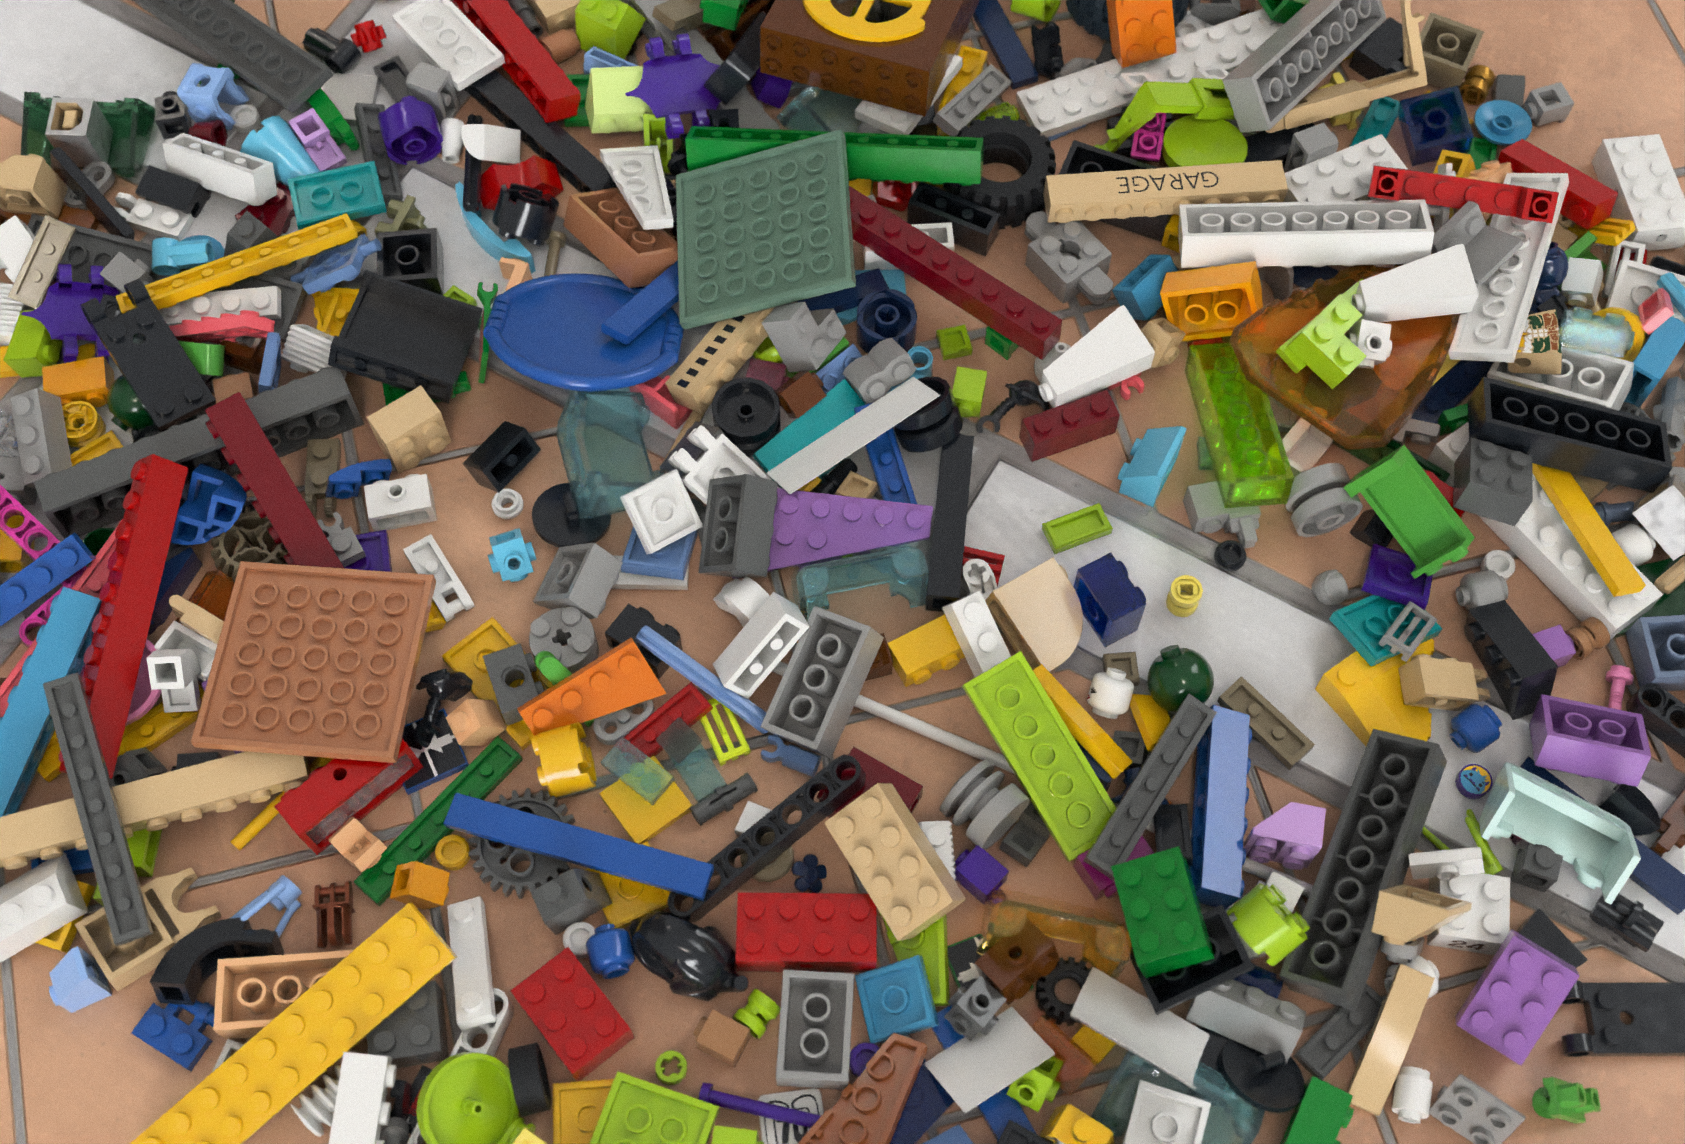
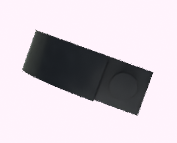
M240 918L220 920L194 930L172 946L159 962L150 983L160 1003L194 1006L202 985L217 970L218 959L284 955V950L276 931L267 929L252 930L248 919L246 921H241Z

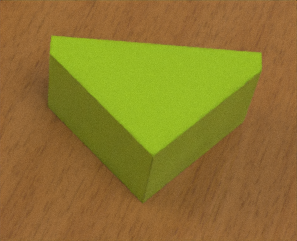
M643 114L644 146L658 145L663 172L670 173L667 165L672 159L671 153L675 151L676 139H667L665 117L656 118L654 114Z

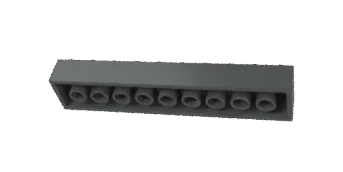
M333 366L322 368L317 373L301 379L291 380L288 384L263 391L257 396L245 400L279 458L307 447L308 440L328 439L364 425L341 370ZM206 413L195 420L182 425L172 426L168 430L150 437H143L135 443L122 448L112 449L104 455L91 460L81 461L75 466L60 472L47 474L44 478L34 481V485L44 514L64 539H66L73 533L81 536L122 520L125 513L123 501L126 494L130 491L133 481L131 470L138 460L151 454L188 467L185 484L190 483L192 472L200 464L217 470L225 469L231 477L241 473L236 463L230 466L220 450L225 447V444L221 437L213 438L205 422L210 420Z

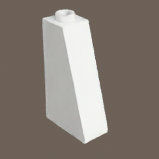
M1458 244L1360 281L1356 294L1352 296V305L1362 314L1359 318L1360 320L1381 323L1472 312L1479 293L1464 244Z
M1125 305L1118 307L1042 371L1041 382L1038 387L1042 399L1045 402L1049 401L1052 408L1087 397L1151 368L1155 351Z

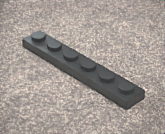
M1190 694L1185 696L1083 861L1111 880L1114 879L1111 866L1126 862L1215 717L1216 711Z

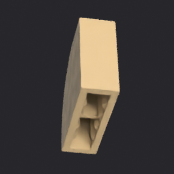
M1054 557L994 590L985 600L992 617L1016 653L1020 651L1023 653L1032 670L1042 664L1052 674L1071 656L1079 643L1083 627V613L1080 600L1068 579L1066 570L1061 565H1058Z

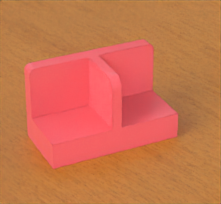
M667 375L664 379L657 376L647 382L629 387L633 399L676 430L688 419L692 412L691 409L675 403L665 384L671 377L670 375Z

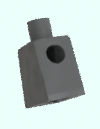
M576 868L564 872L531 892L544 923L555 935L565 931L571 924L580 922L612 904L599 873Z

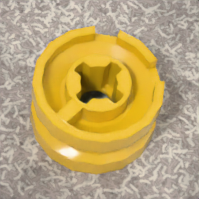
M73 401L62 407L68 445L71 448L76 447L80 449L106 433V424L95 407L90 403Z

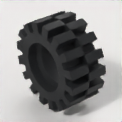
M1062 957L1051 973L1038 979L1035 993L1036 1000L1038 999L1039 1001L1038 1007L1040 1011L1044 1010L1046 1012L1045 1017L1050 1020L1051 1017L1055 1019L1056 1024L1061 1025L1062 1022H1065L1067 1026H1073L1075 1022L1081 1023L1070 1016L1074 1004L1062 1003L1056 997L1055 985L1060 980L1071 979L1082 989L1092 967L1090 969L1085 967L1086 962L1083 960L1078 963L1075 962L1074 957H1069L1065 961Z

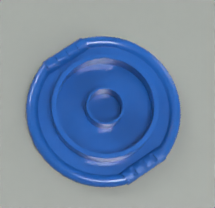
M571 273L531 279L496 296L483 335L497 357L518 373L559 388L593 392L635 386L664 373L678 362L684 329L679 324L678 314L671 307L628 345H625L602 333V323L644 288L641 286L629 288L620 279L613 277Z

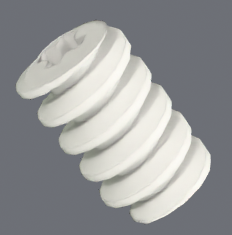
M339 1065L334 1067L337 1075L336 1079L326 1074L323 1076L324 1089L315 1084L311 1086L314 1096L312 1099L303 1094L299 1095L301 1108L290 1104L304 1125L319 1137L324 1134L322 1122L330 1127L332 1126L341 1066Z

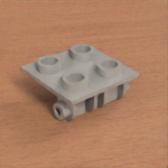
M1459 1074L1449 1087L1444 1085L1437 1095V1101L1430 1107L1429 1111L1430 1115L1473 1144H1502L1526 1118V1116L1462 1074Z

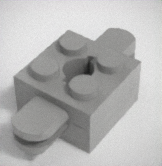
M1043 211L1032 213L1027 218L1025 235L1032 241L1028 244L1025 265L1063 304L1080 292L1095 305L1107 302L1110 299L1114 284L1107 276L1112 253L1080 221H1070L1057 225L1055 222L1048 223L1047 215Z

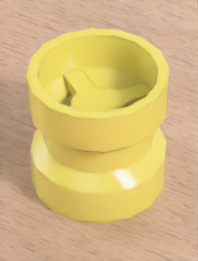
M1182 575L1174 579L1166 598L1167 608L1172 614L1178 617H1188L1196 611L1203 592L1199 580L1189 575Z

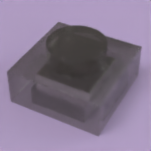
M679 716L655 739L678 764L703 741Z

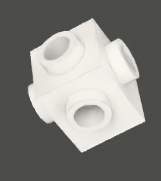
M1361 319L1350 327L1346 337L1366 355L1357 367L1373 369L1374 365L1386 362V358L1390 356L1392 350V341L1389 340L1391 324Z

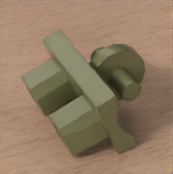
M407 195L404 201L390 200L386 213L388 218L394 221L392 224L383 221L378 222L374 230L376 238L379 232L428 229L423 224L425 217L421 215L414 205L416 202L414 196Z

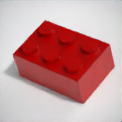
M569 947L565 948L510 990L516 1001L576 1082L581 1081L634 1039L630 1027Z

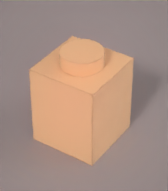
M466 699L446 717L458 744L463 746H487L507 728L493 700Z

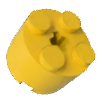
M579 722L544 731L531 737L533 750L536 756L540 755L542 766L537 767L538 778L541 786L547 785L550 797L554 795V797L558 798L596 787L594 781H597L592 751L590 747L586 746L585 742L581 741L582 738L587 736Z

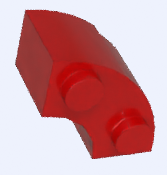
M535 155L515 165L492 164L481 175L480 198L482 206L495 211L503 184H506L507 189H510L511 183L536 188L543 191L542 197L547 200L550 199V196L556 197L564 191L556 163Z

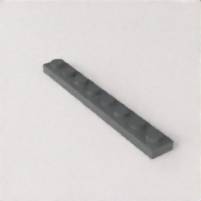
M74 673L43 683L114 944L120 946L153 934L152 926L82 678L78 673Z

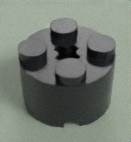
M511 183L510 189H507L506 184H503L492 222L499 227L498 233L503 237L515 239L518 236L527 239L531 244L543 246L545 240L549 239L559 202L552 196H550L549 200L543 198V191L530 186Z

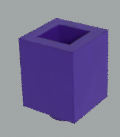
M979 845L971 852L968 849L964 850L954 862L956 866V881L983 905L1007 881L1009 871Z

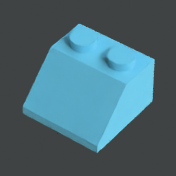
M1176 426L1147 429L1143 439L1137 438L1130 452V455L1134 457L1130 464L1127 462L1123 464L1117 478L1122 481L1119 493L1154 507L1178 458L1187 428Z

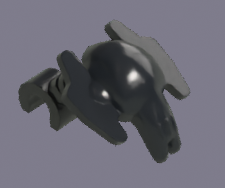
M1020 380L1014 384L1007 383L1005 387L1009 389V398L1007 397L1005 401H1002L989 415H984L977 420V433H983V424L986 421L992 422L993 433H999V421L1015 405L1029 406L1037 404L1044 412L1050 409L1049 402H1045L1042 399L1039 386L1033 381Z
M441 669L421 677L420 682L416 685V689L427 688L426 692L430 698L424 713L425 716H423L422 722L416 726L413 732L414 742L427 748L429 746L426 741L427 735L430 732L437 736L441 734V729L435 725L441 700L454 702L472 689L473 681L465 673Z

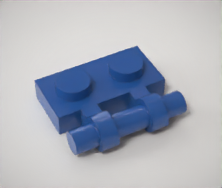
M197 999L194 1006L168 1004L165 1009L152 1003L131 1034L191 1072L213 1042L202 1033L208 1025L214 1028L215 1006L209 1002L202 1003ZM183 1009L194 1015V1020L190 1025L177 1018Z

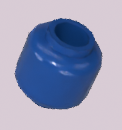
M1472 704L1451 719L1450 725L1453 732L1449 736L1460 750L1467 748L1473 753H1479L1499 739V728L1502 726V723L1494 711L1487 705L1481 707L1478 704Z
M605 924L597 927L594 930L595 934L586 942V950L592 971L602 975L604 979H613L627 974L630 971L629 967L635 961V954L628 931L622 928H615L614 924Z

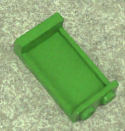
M1405 445L1357 473L1343 487L1350 497L1358 493L1363 495L1414 562L1416 567L1411 572L1414 579L1424 573L1427 577L1431 576L1444 566L1442 563L1451 560L1452 563L1457 562L1469 553L1467 547L1475 537Z

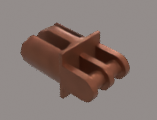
M346 881L345 885L337 886L336 883H330V887L324 888L321 885H315V905H313V908L317 914V948L327 947V933L331 947L340 946L342 937L345 945H352V913L355 912V909L353 908V887L351 881ZM345 895V901L338 902V896ZM330 897V903H323V898Z

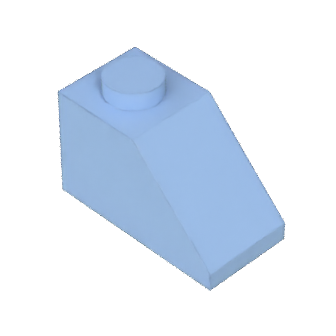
M79 946L71 949L49 973L53 984L49 986V993L56 1006L60 1005L71 1013L112 995L108 980L95 958Z

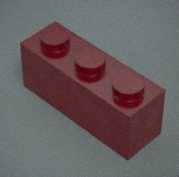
M1104 390L1023 418L1019 438L1031 462L1114 434L1120 414L1108 390Z

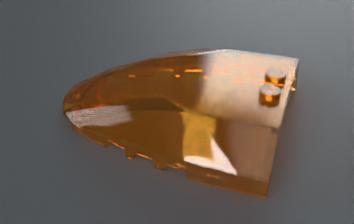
M1395 264L1393 268L1376 267V265H1356L1340 270L1334 278L1326 281L1319 278L1314 282L1313 286L1301 290L1296 288L1290 297L1282 301L1277 298L1234 328L1230 343L1246 380L1347 450L1385 447L1403 428L1428 394L1452 344L1458 324V315L1451 314L1381 322L1392 325L1389 339L1392 341V350L1390 356L1386 358V362L1374 365L1373 369L1356 367L1334 389H1331L1308 366H1305L1296 374L1275 351L1320 314L1339 294L1345 293L1361 278L1365 280L1405 264Z

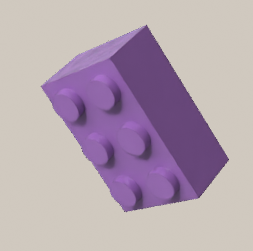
M1541 694L1529 723L1535 766L1543 767L1547 770L1573 773L1581 777L1607 780L1615 784L1638 787L1651 758L1642 714Z
M1511 929L1456 1014V1025L1517 1064L1522 1065L1580 975L1574 966Z

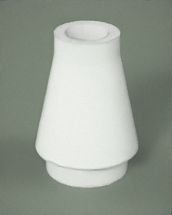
M456 118L443 119L440 125L443 136L441 143L442 160L450 164L459 162L463 146L461 125H464V123Z

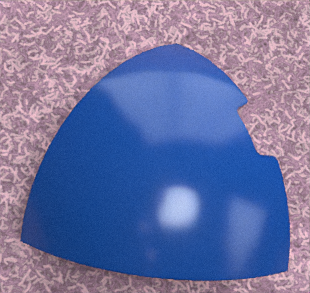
M200 464L192 472L187 500L178 509L170 543L181 545L202 544L223 532L226 533L235 524L244 508L247 494L242 485L226 473Z

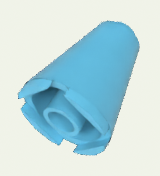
M271 116L263 120L261 124L264 127L258 132L253 129L247 135L240 149L242 153L272 162L275 180L288 187L287 179L320 172L288 123L280 116Z

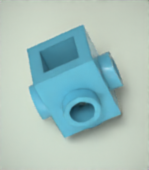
M520 528L489 537L493 554L488 555L493 573L500 572L502 581H520L526 578L528 573L534 572L531 561L537 559L531 542L524 543Z

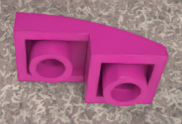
M1155 113V117L1134 132L1130 158L1159 162L1167 113Z

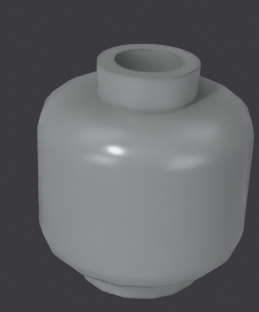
M1493 570L1464 575L1461 579L1460 587L1456 589V598L1459 605L1464 606L1468 611L1479 606L1507 600L1508 586L1505 579Z

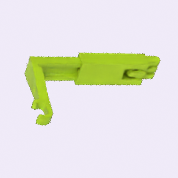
M1192 78L1188 83L1146 81L1137 91L1115 128L1106 131L1110 139L1105 144H1097L1094 147L1114 153L1129 136L1155 117V113L1194 114L1196 119L1236 120L1228 94L1225 91L1223 79Z

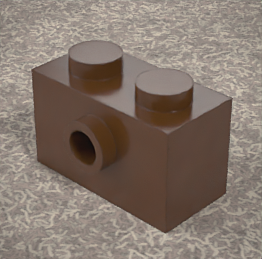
M1026 917L974 964L979 975L1007 999L1005 1003L1009 1006L1015 999L1024 997L1030 990L1031 985L1041 976L1051 973L1060 958L1055 944Z

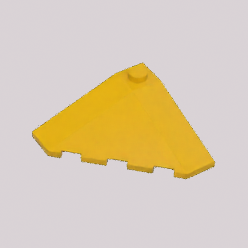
M1430 639L1419 644L1407 662L1401 659L1403 654L1400 653L1372 667L1356 651L1324 673L1315 690L1365 746L1368 744L1373 729L1428 741L1431 737L1432 713H1429V708L1404 704L1398 668L1410 662L1413 656L1420 654L1433 655L1434 640Z

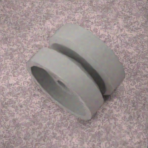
M1328 463L1313 467L1298 474L1282 487L1279 494L1287 511L1292 512L1291 520L1299 536L1313 537L1329 533L1347 524L1361 512L1363 506L1358 495L1350 497L1343 488L1350 481V478L1342 464Z

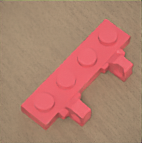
M242 310L240 315L223 313L220 314V318L201 317V321L182 320V324L172 325L169 328L179 341L221 344L223 339L235 343L236 337L243 336L267 340V334L274 332L275 321L264 316L259 317V312Z

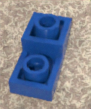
M391 459L365 461L336 471L328 477L325 496L338 499L358 497L360 486L370 485L379 480L389 481L392 471Z

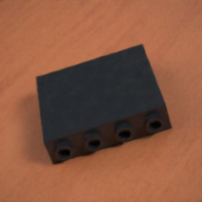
M365 270L361 288L339 336H334L331 343L328 365L407 391H412L421 385L430 398L449 404L478 331L483 309Z

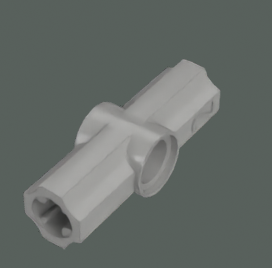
M1678 376L1667 379V384L1662 389L1661 403L1653 407L1654 419L1666 423L1670 453L1681 451V447L1685 443V380Z

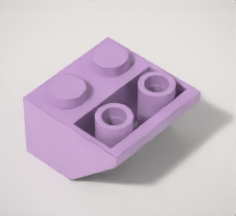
M1290 802L1253 827L1243 843L1246 856L1250 860L1259 863H1268L1269 861L1283 863L1285 868L1300 870L1303 867L1307 868L1322 848L1326 808Z

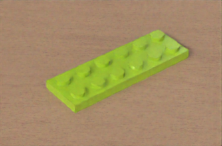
M1020 651L965 683L962 687L1028 797L1031 799L1067 862L1091 849L1116 807L1023 653Z

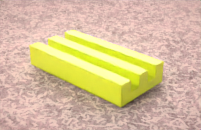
M714 698L707 700L713 707L710 712L728 752H722L706 715L700 719V722L720 766L725 765L728 760L732 759L734 761L739 759L738 756L744 754L746 756L751 754L749 745L734 713ZM716 705H722L740 747L734 748Z

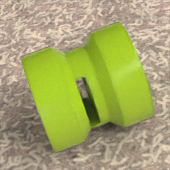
M753 989L747 997L748 1003L744 1008H739L732 1018L734 1021L750 1028L751 1035L760 1039L766 1032L767 1023L770 1020L776 1019L781 1008L763 992Z

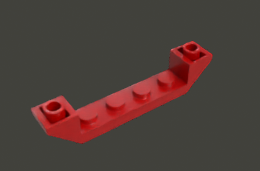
M1373 166L1367 196L1395 201L1425 199L1426 204L1461 209L1468 201H1472L1479 205L1481 212L1552 223L1559 192L1400 168Z

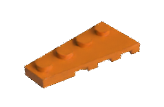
M631 637L518 707L517 710L535 736L541 732L569 724L587 722L665 695L666 692Z

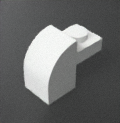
M746 576L742 581L735 578L724 585L721 592L713 600L720 609L735 615L744 628L770 595L754 580Z
M188 648L153 651L147 657L151 690L161 689L164 713L198 711L201 707L197 675L201 672L194 650Z

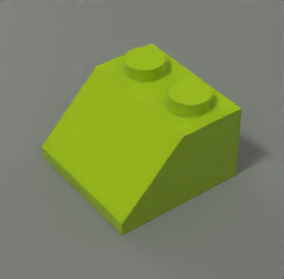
M580 0L575 10L576 35L580 42V49L587 52L595 46L625 59L646 18L631 6L619 0Z

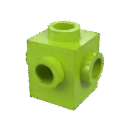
M1055 1056L1050 1057L1012 1082L1006 1095L1017 1100L1021 1105L1039 1112L1045 1100L1050 1103L1053 1102L1061 1086V1083L1056 1081V1078L1064 1061Z

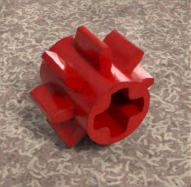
M374 19L354 25L356 33L350 34L357 48H362L363 53L383 48L381 40L387 37L382 25L376 26Z

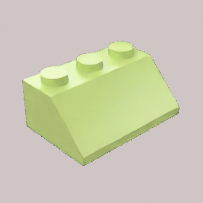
M643 66L590 69L585 109L591 134L644 131L643 114H654L653 111L640 98L626 96L627 92L633 91L641 82Z

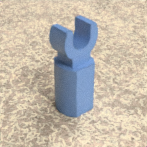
M776 735L768 736V743L775 745L777 750L774 752L762 750L761 758L769 763L780 761L785 767L811 777L815 776L821 762L820 755L792 744L787 746Z

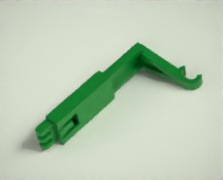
M218 63V65H217V68H221V67L227 68L226 66H223L222 64H219V63ZM234 73L233 81L240 78V76ZM320 87L305 101L309 109L314 108L329 129L330 136L337 146L345 143L351 151L358 150L360 144L351 127Z

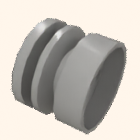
M988 759L981 761L961 776L940 806V812L946 817L954 815L952 823L955 826H960L971 819L972 821L966 830V836L976 846L979 845L984 850L995 844L1017 822L1031 800L1013 783L998 790L1005 774L999 770L993 773L995 765Z

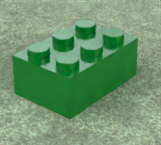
M1179 846L1111 866L1136 963L1146 978L1215 959L1188 863Z

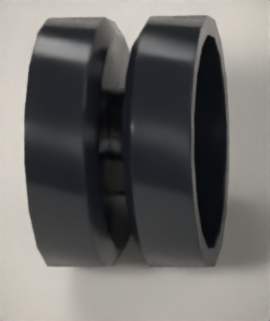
M750 377L737 378L725 383L716 392L712 402L714 427L720 428L726 437L747 457H753L754 453L781 432L779 398L774 389L764 381Z
M940 377L918 379L940 396L894 426L902 448L909 452L921 453L935 450L949 443L962 430L963 418L954 402L955 398L947 380Z

